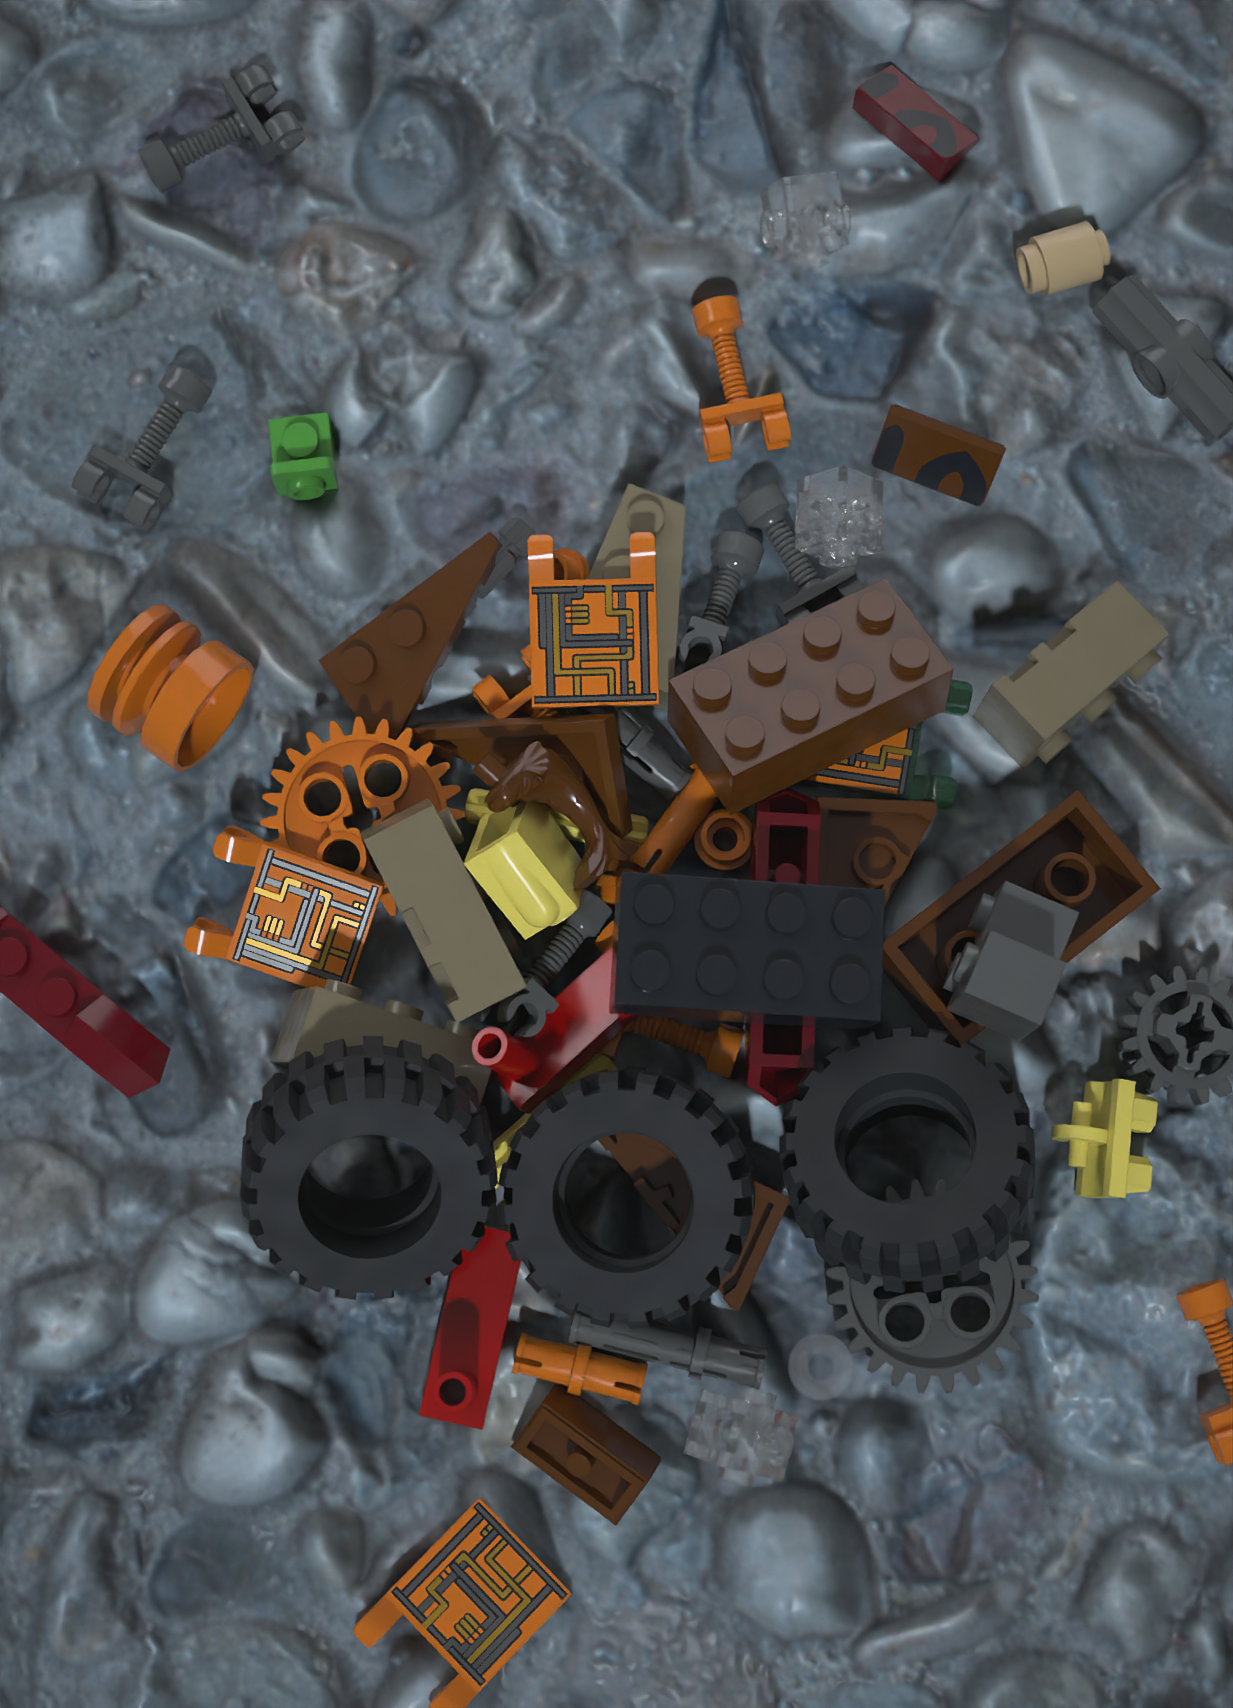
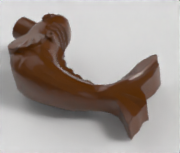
M540 741L531 743L507 767L488 752L472 770L491 787L484 803H487L488 809L492 812L499 813L505 811L510 806L514 808L523 800L529 802L537 800L540 803H547L552 808L557 809L580 829L586 848L584 856L575 871L574 888L583 887L585 889L606 870L618 871L630 861L631 856L641 845L639 842L618 837L608 829L590 792L579 777L556 752L542 747Z

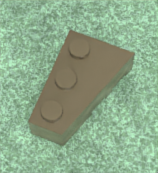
M1118 580L1064 625L1065 628L1047 644L1042 642L1027 655L1029 660L1011 676L1008 677L1004 673L993 682L975 711L973 717L1022 769H1025L1037 757L1045 764L1050 762L1073 740V737L1067 732L1070 727L1082 717L1092 724L1118 700V697L1112 692L1117 685L1126 677H1129L1134 684H1137L1162 661L1163 658L1156 650L1168 637L1169 633Z
M427 798L360 832L456 1023L527 987L513 960V957L521 954V951L505 920L494 923L484 904L491 897L465 867L455 848L456 845L464 842L465 839L448 807L437 812L432 802Z
M327 979L324 988L314 986L293 992L270 1063L289 1068V1061L303 1052L310 1051L315 1058L324 1054V1043L342 1038L345 1039L346 1047L363 1045V1036H383V1044L385 1046L397 1048L400 1040L403 1039L421 1045L422 1057L428 1060L432 1054L438 1053L454 1064L455 1078L459 1075L468 1077L478 1091L479 1104H481L492 1070L478 1063L472 1054L473 1040L481 1030L450 1020L446 1021L444 1029L421 1022L424 1011L393 1000H387L384 1009L362 1002L363 990L336 980Z

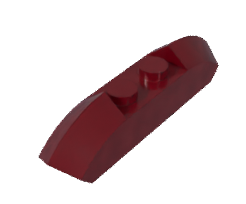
M787 787L755 803L750 880L819 885L821 832L819 801ZM745 1023L747 1086L774 1106H778L799 1095L797 1084L808 1070H814L815 1027Z
M0 905V992L126 1097L130 1098L160 1084L171 1049Z

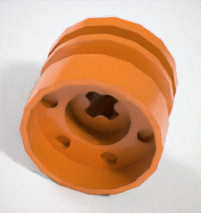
M165 604L153 605L139 614L121 632L109 648L91 682L87 694V708L103 722L112 721L114 728L124 736L134 735L141 731V746L179 773L189 770L200 762L219 742L233 723L252 685L254 668L251 662L218 640L207 641L200 646L201 632L198 627L190 621L181 622L182 620L177 612Z

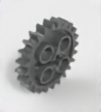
M939 1179L934 1195L925 1196L918 1180H912L910 1198L903 1201L890 1186L886 1188L887 1203L901 1205L930 1201L947 1192L946 1182L944 1179ZM1028 1240L1009 1243V1249L997 1262L990 1261L986 1256L979 1260L980 1273L989 1275V1283L979 1286L946 1288L942 1290L940 1302L929 1303L926 1293L923 1292L909 1293L894 1298L877 1299L874 1296V1290L878 1287H884L881 1277L872 1275L869 1283L864 1285L847 1277L845 1267L826 1269V1276L828 1278L843 1283V1290L826 1297L828 1305L846 1307L848 1312L834 1323L836 1331H846L855 1328L858 1335L849 1345V1353L852 1355L869 1348L873 1355L869 1361L867 1371L871 1374L879 1370L885 1363L893 1366L891 1385L897 1387L902 1382L907 1372L915 1374L917 1390L921 1394H924L930 1376H939L946 1394L952 1393L954 1374L962 1372L966 1380L973 1387L979 1384V1375L976 1365L983 1362L996 1373L1001 1371L1003 1368L995 1353L997 1348L1001 1347L1017 1354L1021 1347L1009 1332L1012 1328L1030 1330L1034 1324L1027 1316L1018 1312L1020 1305H1030L1039 1301L1038 1294L1021 1288V1281L1028 1280L1038 1273V1268L1035 1266L1018 1265L1017 1257L1030 1247V1243ZM953 1273L942 1277V1279H954L958 1278L957 1273ZM906 1281V1285L918 1284L922 1281ZM965 1296L979 1299L986 1306L988 1312L986 1326L976 1332H965L959 1329L953 1323L951 1317V1307L956 1300ZM901 1305L916 1309L921 1314L924 1322L922 1333L916 1339L908 1342L893 1338L888 1333L885 1325L888 1313L893 1308Z

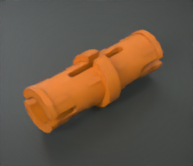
M522 1332L515 1354L516 1359L513 1363L512 1374L518 1375L519 1373L568 1386L567 1393L580 1396L581 1390H586L638 1405L648 1363H637L591 1351L592 1346L580 1343L578 1347Z

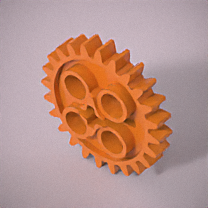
M356 717L352 734L344 735L342 729L334 720L330 722L329 726L331 740L323 743L315 734L309 731L306 733L307 742L311 749L308 754L304 756L291 748L286 750L289 759L295 767L291 773L277 769L272 770V776L283 784L284 787L281 793L263 794L262 799L278 807L277 815L260 820V825L278 830L279 838L270 843L326 862L327 852L333 844L338 841H350L357 846L360 852V863L354 873L385 883L381 874L373 870L367 846L360 834L361 830L358 828H348L347 819L354 817L356 810L343 775L344 767L350 765L354 768L365 806L370 811H380L381 819L375 820L372 826L427 798L438 812L448 807L447 801L460 794L461 788L458 785L441 786L439 780L451 769L450 764L444 762L430 767L427 761L435 747L429 742L416 751L411 749L410 746L413 740V730L407 727L394 740L390 738V726L387 719L381 720L375 734H367L366 725L362 717ZM381 763L395 765L399 768L402 775L400 788L389 797L375 796L367 786L369 772L374 766ZM328 781L335 783L341 791L340 806L334 813L328 816L315 815L308 806L307 798L309 791L320 782ZM449 808L455 821L465 818L464 811ZM385 884L379 902H382L386 911L393 917L397 915L398 907Z

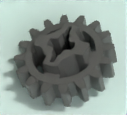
M1181 966L1173 967L1167 971V985L1160 977L1154 974L1143 981L1149 996L1135 991L1126 999V1002L1136 1013L1123 1015L1117 1019V1026L1130 1031V1038L1116 1045L1117 1051L1124 1053L1133 1052L1136 1059L1126 1069L1127 1074L1132 1076L1144 1071L1149 1077L1145 1084L1144 1092L1150 1095L1162 1087L1168 1088V1104L1171 1105L1181 1103L1186 1092H1189L1195 1106L1208 1103L1209 1087L1220 1098L1233 1092L1231 1083L1227 1078L1228 1076L1233 1078V1001L1226 995L1232 980L1225 977L1216 984L1210 985L1208 984V968L1205 967L1195 970L1189 980L1186 979ZM1181 995L1180 1001L1176 1003L1174 1014H1152L1157 1005L1165 998ZM1212 1007L1221 1016L1225 1024V1028L1220 1025V1023L1212 1013ZM1187 1023L1190 1024L1189 1034L1199 1038V1043L1186 1049V1038L1176 1034V1029ZM1149 1044H1154L1165 1061L1164 1067L1155 1058ZM1203 1058H1223L1218 1067L1209 1075L1194 1078L1195 1072L1200 1070Z

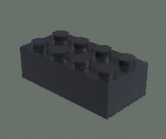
M622 871L616 885L609 1014L867 1031L881 1021L885 890Z

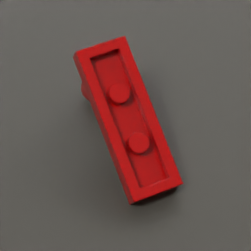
M613 946L554 998L560 1005L553 1013H546L545 1024L536 1035L531 1037H514L499 1028L487 1027L475 1036L472 1043L473 1057L478 1063L492 1069L491 1073L517 1109L530 1114L638 1016L609 1014Z
M484 1226L485 1235L476 1249L471 1252L462 1249L463 1263L451 1273L419 1411L420 1416L480 1430L484 1429L522 1262L521 1259L513 1262L505 1243L511 1239L510 1233Z

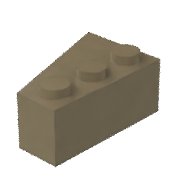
M629 483L587 579L630 578L629 538L631 534L635 532H650L655 536L659 705L652 707L668 713V680L675 676L686 505Z

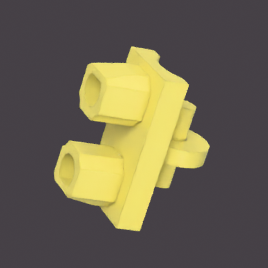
M1112 1079L1110 1082H1085L1083 1102H1073L1071 1125H1052L1051 1139L1069 1143L1067 1166L1077 1168L1075 1196L1086 1198H1126L1127 1193L1148 1192L1151 1189L1153 1166L1149 1158L1129 1154L1131 1132L1150 1133L1156 1125L1158 1101L1136 1092L1135 1081Z

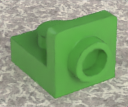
M328 412L268 419L273 461L270 464V472L279 496L288 495V497L296 500H309L322 496L324 490L339 489L332 427Z

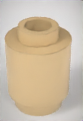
M1088 221L1031 237L1028 245L1018 247L1016 250L1018 273L1022 285L1029 295L1041 292L1042 295L1048 296L1101 280L1103 266L1110 263L1108 241L1104 232L1100 229L1094 231Z

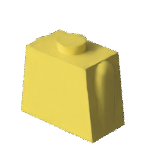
M523 800L514 808L510 806L505 811L499 813L491 811L481 817L463 864L525 940L548 926L561 923L580 906L583 887L574 888L573 883L575 871L582 859L544 803H540L537 800L532 802Z

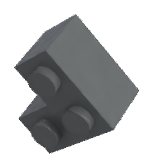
M1005 881L999 887L993 897L983 893L968 925V929L978 933L974 944L967 942L963 952L957 953L943 985L944 989L953 992L946 1010L1017 1041L1040 1027L1067 963L1060 960L1079 912L1008 881Z

